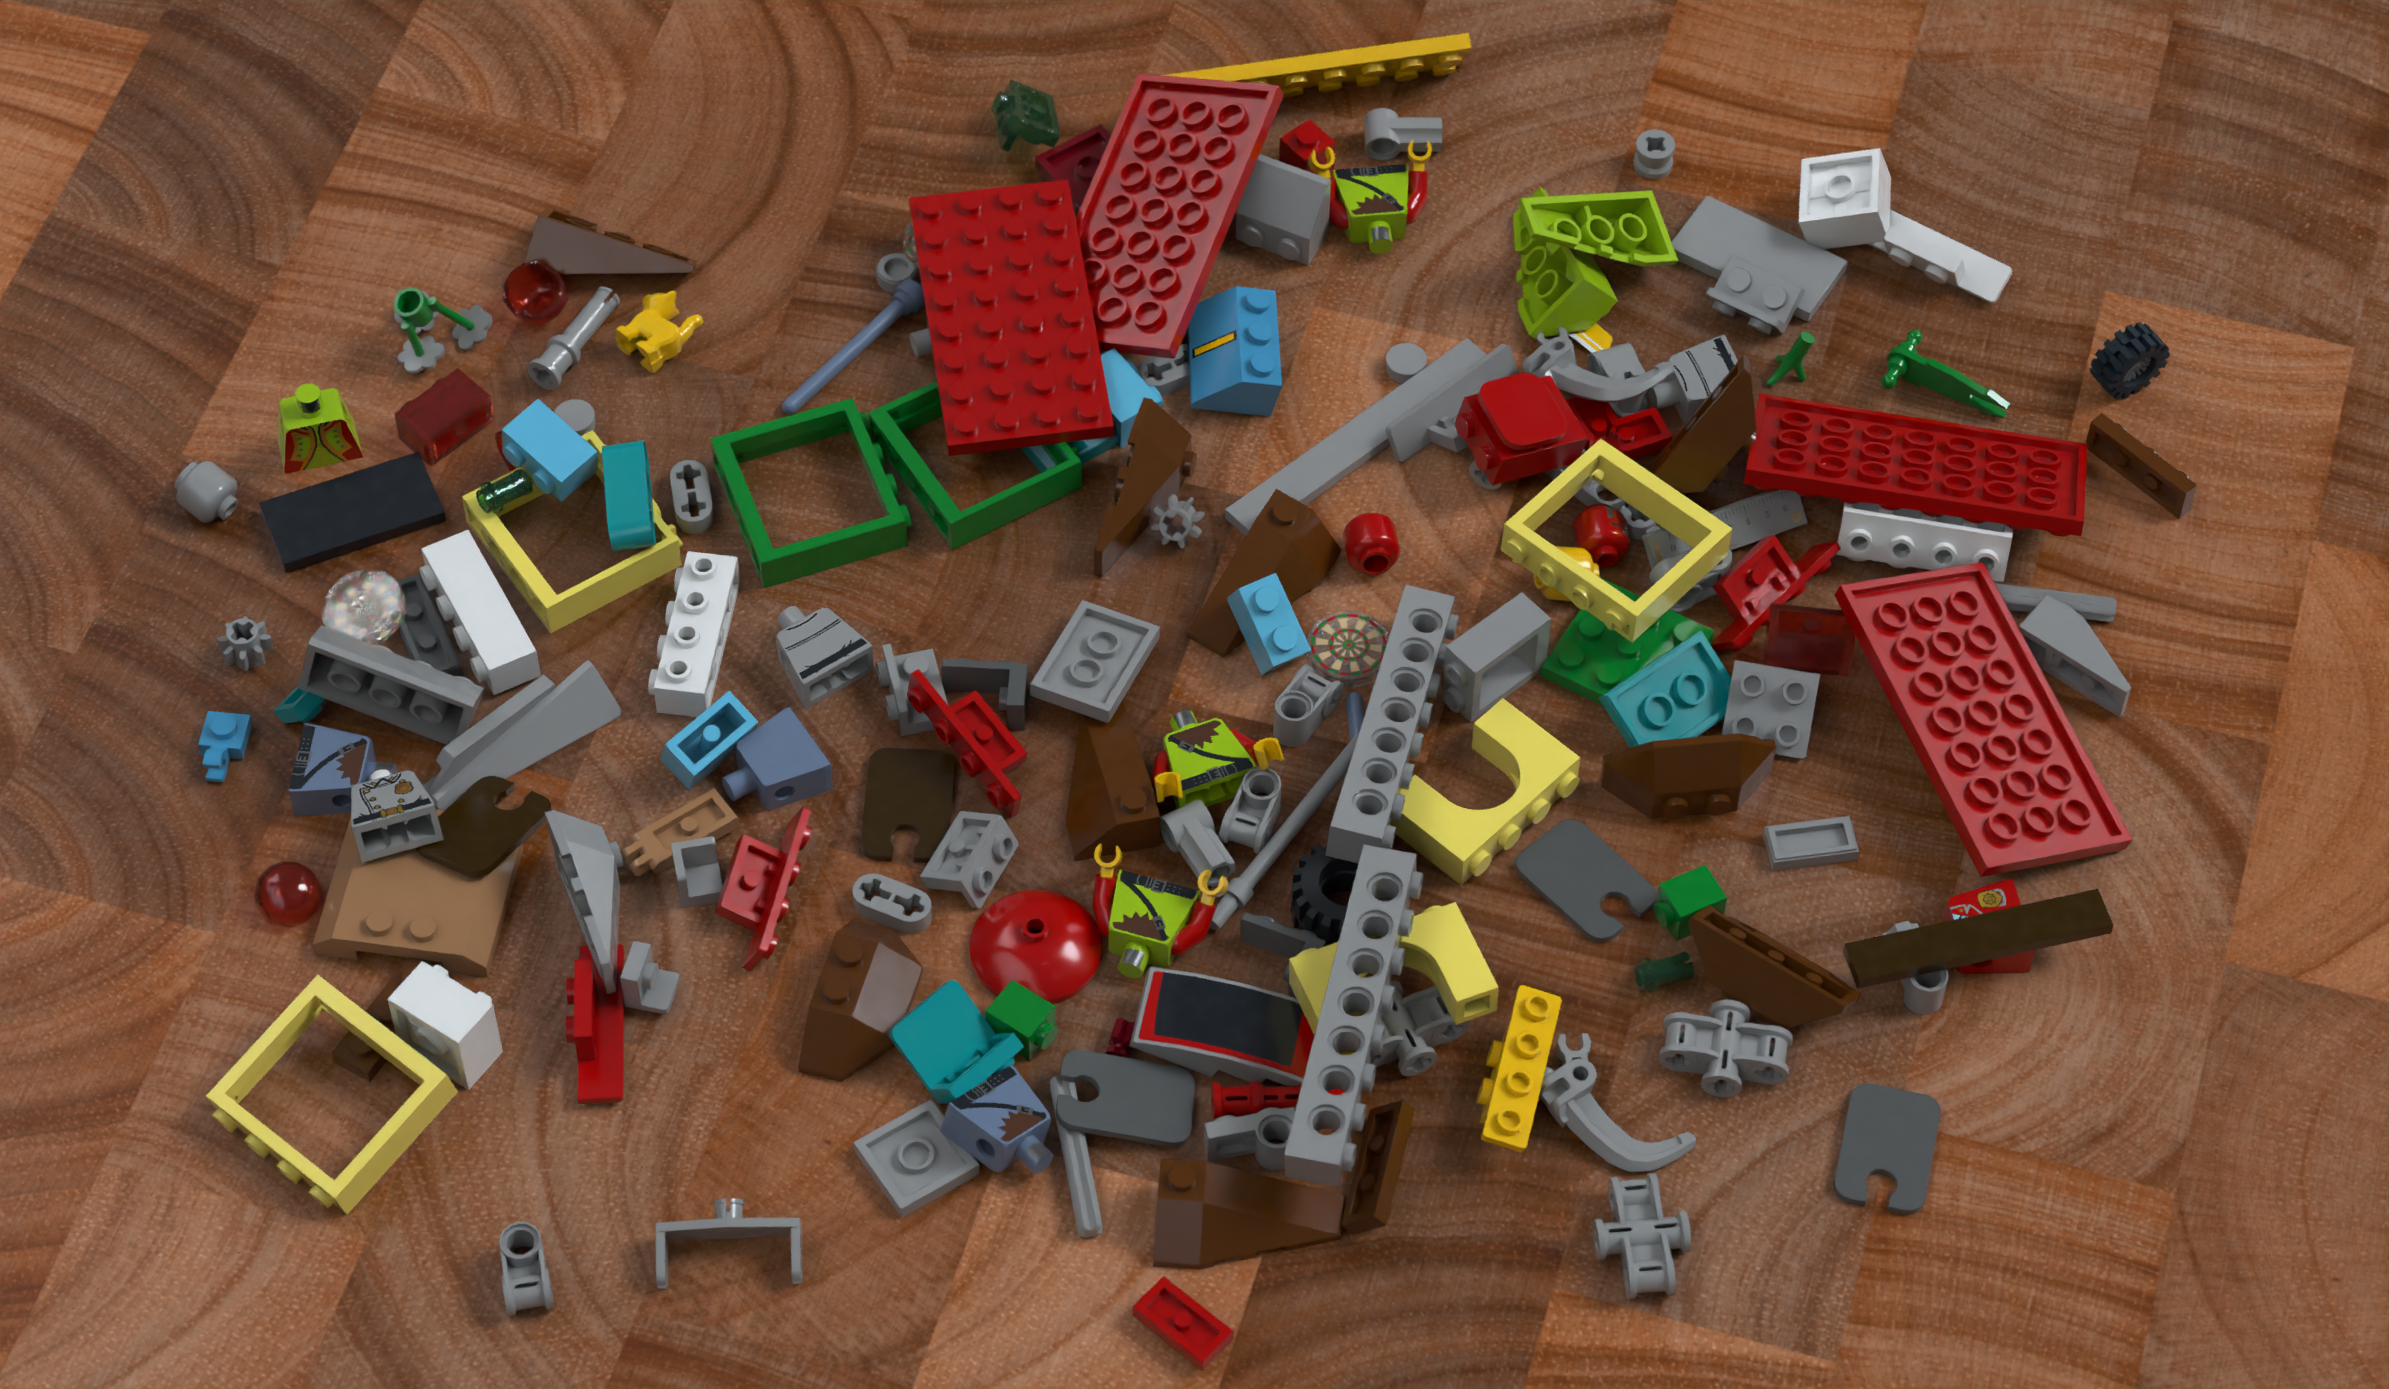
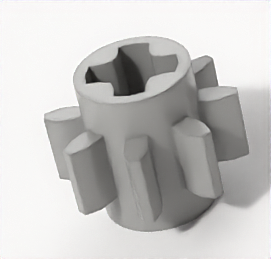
M1172 494L1168 498V508L1158 504L1153 510L1161 518L1151 526V529L1160 530L1164 536L1162 539L1163 545L1172 540L1178 541V545L1184 548L1188 541L1187 534L1198 538L1202 533V530L1195 523L1200 521L1205 514L1201 511H1195L1192 506L1193 497L1184 502L1178 501L1177 496ZM1176 514L1184 518L1179 528L1172 524Z
M244 616L231 623H226V636L217 638L220 652L224 655L226 665L231 666L235 664L244 671H247L260 664H266L264 651H271L274 647L271 635L267 634L265 622L261 621L256 624L253 620Z

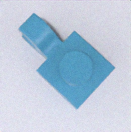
M208 711L198 743L200 755L204 756L202 765L208 768L206 781L223 783L227 775L230 758H244L253 726L250 715Z

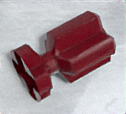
M1124 1017L1116 1019L1109 1040L1110 1046L1107 1047L1104 1054L1130 1058L1129 1051L1132 1050L1130 1042L1135 1021L1128 1022Z

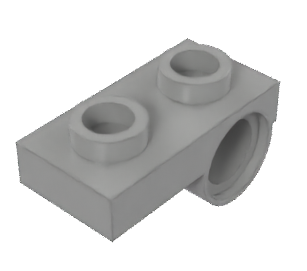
M1270 1107L1261 1110L1257 1114L1240 1117L1227 1115L1219 1117L1213 1122L1204 1123V1148L1207 1160L1214 1161L1255 1153L1258 1163L1265 1169L1271 1171L1284 1170V1154L1295 1114L1294 1107L1284 1109ZM1272 1139H1279L1284 1141V1143L1271 1144L1268 1141Z

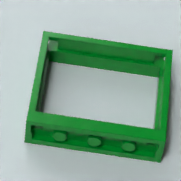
M937 380L868 412L872 430L871 439L874 443L878 442L886 460L952 550L1082 488L1081 469L1084 468V464L1078 458V449L1075 446L1070 447L1066 442L1041 445L1056 465L1055 467L960 512L904 435L942 416Z
M853 398L710 438L713 465L763 588L907 547L906 527L912 525L908 509L905 504L899 505L896 500L898 489L892 473L885 474L883 470L885 459L881 446L878 442H871L869 436L872 435L868 416L866 412L859 413ZM850 432L885 517L773 549L738 463Z

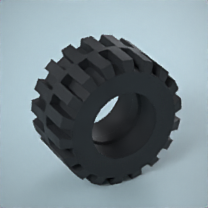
M1317 844L1311 848V856L1304 854L1299 860V868L1294 869L1291 895L1292 923L1294 928L1310 931L1319 939L1325 940L1326 946L1339 941L1348 905L1334 903L1327 896L1339 891H1352L1358 863L1326 856L1327 846L1323 847ZM1382 897L1377 900L1390 901L1392 899L1388 897Z

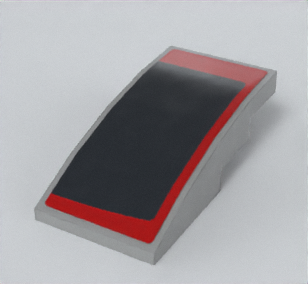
M1150 967L1147 971L1130 1046L1209 1077H1212L1220 1070L1249 1082L1258 1081V1083H1262L1267 1078L1285 1086H1300L1303 1083L1314 1034L1296 998L1231 980L1191 972Z

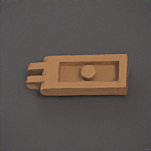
M713 788L635 833L630 839L631 845L622 850V859L625 864H630L629 869L635 876H640L651 869L656 874L661 873L674 865L671 843L711 836L715 837L716 841L739 827L738 816L716 789Z

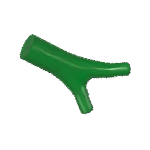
M1802 332L1788 353L1776 356V362L1781 364L1766 381L1769 387H1772L1792 369L1795 370L1799 381L1806 379L1803 360L1815 342L1813 335L1808 332Z

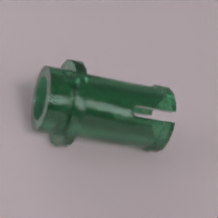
M518 469L494 483L486 481L481 484L480 489L476 492V498L484 512L497 514L503 511L504 505L532 493L533 486L527 473L522 469Z
M1683 951L1679 954L1653 961L1648 957L1643 958L1640 964L1634 966V978L1638 988L1641 991L1648 990L1650 993L1658 991L1659 986L1692 979L1694 977L1693 963H1684V961L1690 959L1689 954Z

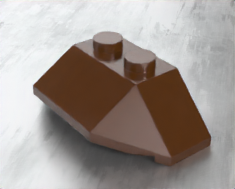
M1743 355L1737 361L1736 365L1646 469L1681 494L1701 492L1712 481L1715 484L1720 482L1730 469L1731 463L1729 461L1738 451L1744 453L1757 437V432H1755L1757 427L1751 368L1748 358Z
M1741 733L1651 741L1628 748L1619 754L1610 753L1603 755L1600 783L1603 789L1650 819H1679L1684 816L1700 814L1722 815L1727 812L1737 811L1772 772L1776 744L1775 740L1772 739L1762 740L1759 737Z
M1710 905L1692 916L1688 925L1709 984L1720 989L1727 999L1744 1003L1759 1012L1760 1017L1772 1025L1789 1028L1839 1015L1858 1002L1861 996L1860 992L1849 987L1846 982L1761 931L1734 917L1725 916L1720 910Z
M851 920L836 932L809 1005L798 1065L799 1072L842 1082L853 1075V1071L870 1064L895 1047L889 1037V1030L909 1013L923 973V966L894 930Z

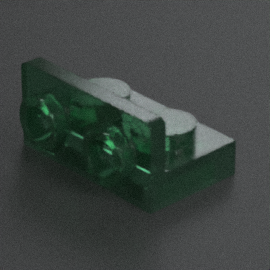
M1010 80L1004 92L999 91L992 104V113L995 117V132L998 134L1001 150L1008 152L1018 134L1031 144H1044L1052 148L1055 147L1061 135L1052 95L1014 80Z

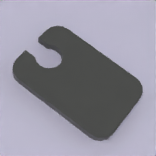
M1568 819L1558 823L1517 856L1516 871L1519 876L1593 942H1609L1624 931V925L1615 917L1606 915L1601 910L1600 903L1604 899L1616 896L1626 900L1630 910L1638 918H1641L1650 911L1655 904L1656 891L1652 884L1578 820Z
M1073 1050L1064 1056L1060 1067L1059 1080L1069 1082L1085 1080L1092 1083L1098 1091V1097L1090 1102H1081L1072 1096L1058 1094L1056 1118L1064 1128L1166 1147H1179L1187 1142L1192 1125L1195 1081L1192 1074L1186 1069L1085 1050Z
M1864 1083L1854 1088L1850 1097L1835 1174L1834 1191L1836 1195L1847 1203L1865 1206L1868 1193L1865 1185L1866 1179L1873 1174H1884L1889 1176L1896 1185L1895 1192L1890 1195L1887 1211L1912 1215L1921 1210L1926 1198L1941 1114L1938 1102L1925 1094L1872 1083Z

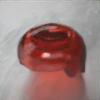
M526 262L509 273L503 283L502 298L505 305L516 318L531 326H541L550 323L562 313L568 302L567 284L561 275L551 269L545 262Z
M281 861L270 865L258 877L254 892V905L267 923L286 927L306 923L319 909L322 898L321 884L313 871L307 866L296 861Z

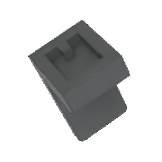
M967 658L942 660V684L945 691L973 692L976 690L978 693L999 694V712H1007V729L1025 730L1029 689L1028 663H1015L1008 660L999 662L973 661Z
M1245 912L1240 920L1241 941L1289 959L1296 957L1306 949H1319L1326 946V941L1319 939L1314 933L1307 930L1297 931L1288 928L1265 915L1255 916ZM1288 962L1284 974V981L1288 982L1289 996L1296 998L1292 990V987L1289 983Z

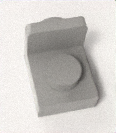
M633 941L620 977L625 1006L668 1014L680 982L679 974L661 970L658 963H653L651 944Z

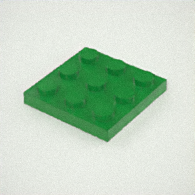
M1603 579L1634 602L1641 597ZM1580 609L1542 665L1541 677L1603 706L1598 697L1699 631H1702L1708 642L1711 643L1714 637V630L1668 609L1632 643L1615 630L1608 629L1602 621L1588 611Z

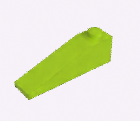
M1539 187L1530 197H1545L1549 195L1546 190ZM1520 208L1513 214L1515 251L1521 257V269L1516 271L1517 283L1522 285L1523 298L1518 300V312L1528 334L1536 339L1538 333L1543 332L1544 337L1559 335L1558 328L1564 327L1567 333L1590 329L1618 302L1602 270L1588 252L1530 238Z
M1652 190L1521 198L1518 201L1530 238L1641 267L1674 265L1678 262Z

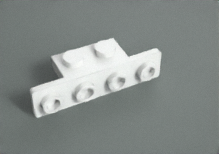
M1890 210V226L1883 238L1884 241L1868 243V245L1887 253L1898 264L1905 267L1912 265L1924 271V274L1930 279L1941 284L1947 282L1990 304L1996 303L2012 275L2011 267Z

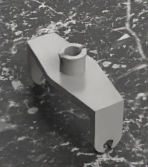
M723 1198L714 1201L715 1219L656 1223V1282L658 1289L668 1288V1239H744L791 1235L793 1284H802L800 1218H743L744 1201L742 1199L730 1198V1211L727 1212L726 1199Z

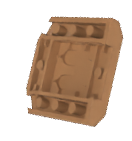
M436 810L437 816H439L444 811ZM350 817L312 944L315 955L358 960L360 951L443 962L444 969L448 972L488 977L522 856L523 844L515 849L491 873L480 878L465 876L418 854L416 848L362 863Z

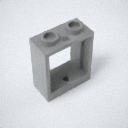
M1523 592L1446 646L1442 697L1446 705L1453 712H1459L1470 723L1491 709L1502 698L1505 699L1541 673L1542 665L1547 659L1551 618Z

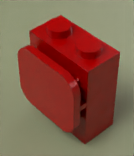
M1519 373L1488 381L1481 386L1478 394L1464 397L1454 422L1459 437L1465 440L1474 455L1478 469L1484 472L1492 486L1569 466L1581 456L1588 440V436L1550 375L1539 378L1530 373Z

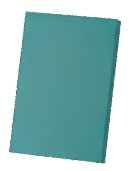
M1699 631L1598 698L1631 748L1651 741L1697 737L1724 719L1731 677L1703 632Z

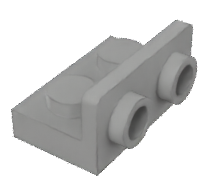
M1731 255L1715 287H1709L1705 294L1714 302L1712 305L1714 310L1731 318H1734L1737 312L1750 319L1747 325L1769 335L1772 329L1784 334L1805 290L1798 285Z
M891 644L882 645L883 661L876 662L880 686L889 687L890 695L885 696L889 720L898 721L901 736L934 730L930 719L924 712L918 713L911 705L907 696L910 674L919 669L947 703L933 649L894 656Z
M960 811L920 875V878L927 888L962 892L971 907L981 908L1016 851L1018 840L1002 815Z

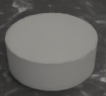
M893 253L886 255L880 259L876 266L877 282L887 292L893 293L894 289L906 278L917 281L916 263L905 254Z
M1411 343L1397 344L1386 355V372L1391 379L1399 383L1406 382L1427 365V356L1424 350Z
M573 399L565 401L554 411L557 416L580 436L595 430L596 419L594 409L583 400Z

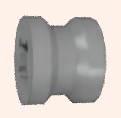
M1657 129L1641 133L1636 140L1634 169L1640 176L1646 179H1663L1672 171L1675 151L1674 138L1669 133Z

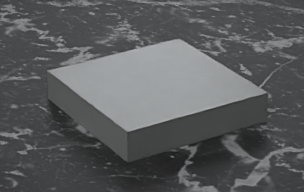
M931 1099L853 1142L854 1152L901 1218L980 1174L979 1164L974 1157L941 1132L944 1116Z

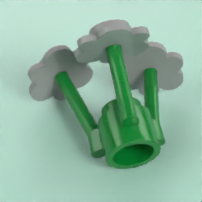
M410 287L399 290L394 299V319L398 324H401V328L409 338L403 345L404 351L398 355V361L404 365L406 372L409 374L433 369L437 364L436 360L444 355L445 349L443 345L435 343V339L432 336H425L421 340L417 336L422 330L426 332L433 330L435 326L434 319L440 314L456 323L457 326L452 331V337L458 340L460 348L464 350L472 349L476 342L482 343L486 339L487 330L492 324V316L488 312L483 311V308L479 305L472 306L470 311L463 309L456 313L441 304L436 297H429L427 292L420 291L418 288Z

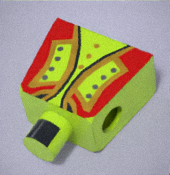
M307 383L297 388L295 396L283 398L279 401L277 440L285 474L363 458L355 422L338 389L320 390L317 385Z

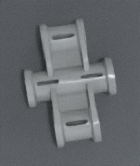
M1391 981L1390 986L1395 987V996L1391 1013H1383L1380 1025L1386 1026L1381 1053L1373 1051L1370 1064H1375L1378 1067L1399 1058L1398 1068L1402 1075H1418L1431 1068L1438 1057L1432 1047L1458 1039L1468 1030L1469 1022L1466 1021L1455 1025L1435 985L1403 998L1404 990L1398 981Z
M1720 1000L1713 1003L1710 1007V1017L1693 1015L1686 1012H1675L1665 1016L1663 1020V1030L1666 1032L1665 1045L1659 1051L1658 1059L1659 1063L1669 1070L1704 1074L1701 1078V1087L1706 1093L1717 1097H1732L1740 1093L1742 1089L1741 1080L1759 1082L1766 1085H1776L1787 1081L1789 1067L1786 1065L1787 1050L1793 1044V1036L1789 1030L1783 1027L1748 1023L1751 1013L1745 1004L1735 1000ZM1729 1013H1732V1018L1728 1017ZM1684 1025L1685 1030H1681V1026ZM1771 1039H1775V1043H1770ZM1766 1067H1771V1070L1767 1071ZM1719 1080H1724L1723 1084H1720Z
M1648 1173L1647 1177L1643 1179L1621 1181L1616 1176L1609 1177L1608 1196L1614 1222L1604 1223L1602 1219H1593V1243L1597 1260H1605L1607 1255L1620 1254L1627 1299H1636L1637 1294L1661 1291H1664L1666 1295H1675L1676 1276L1670 1249L1680 1248L1683 1253L1690 1252L1691 1231L1687 1212L1678 1211L1676 1216L1663 1217L1659 1182L1656 1173Z

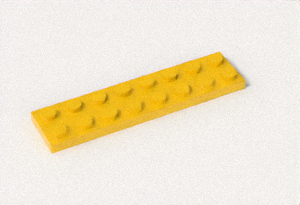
M1469 33L1164 76L1279 85L1284 94L1283 97H1293L1304 92L1303 88L1318 86L1320 92H1329L1342 88L1341 83L1356 81L1357 86L1364 87L1375 85L1380 82L1381 77L1395 76L1396 81H1407L1417 78L1418 72L1433 70L1434 76L1449 75L1456 72V67L1461 66L1471 50Z

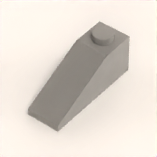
M2047 594L2019 625V630L2039 667L2116 716L2121 717L2125 712L2131 686L2085 618L2075 612L2068 604L2061 603Z

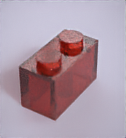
M458 368L446 377L438 379L432 387L414 400L406 402L400 410L394 413L399 439L414 452L419 451L421 458L431 467L494 422L490 395Z
M1770 603L1764 637L1763 665L1809 673L1849 676L1855 647V634L1842 610Z

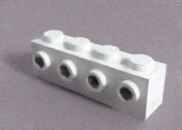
M1864 502L1856 504L1844 503L1838 536V544L1841 549L1836 555L1846 556L1853 561L1872 560L1885 562L1896 568L1916 567L1930 571L1983 562L1993 580L2004 582L2013 529L1999 523H1971L1963 518L1954 516L1931 517L1923 514L1921 511L1909 509L1887 510L1877 504Z
M469 530L421 548L425 564L419 568L422 580L428 591L436 590L439 596L436 598V603L445 621L452 619L456 626L453 628V634L461 651L469 650L473 658L470 659V664L478 682L486 681L493 695H496L541 676L537 651Z
M687 551L684 567H677L674 578V591L677 592L675 601H669L667 605L665 621L666 626L669 627L667 635H660L657 659L660 660L658 670H651L648 684L649 695H655L657 713L698 717L711 706L740 586L738 557Z

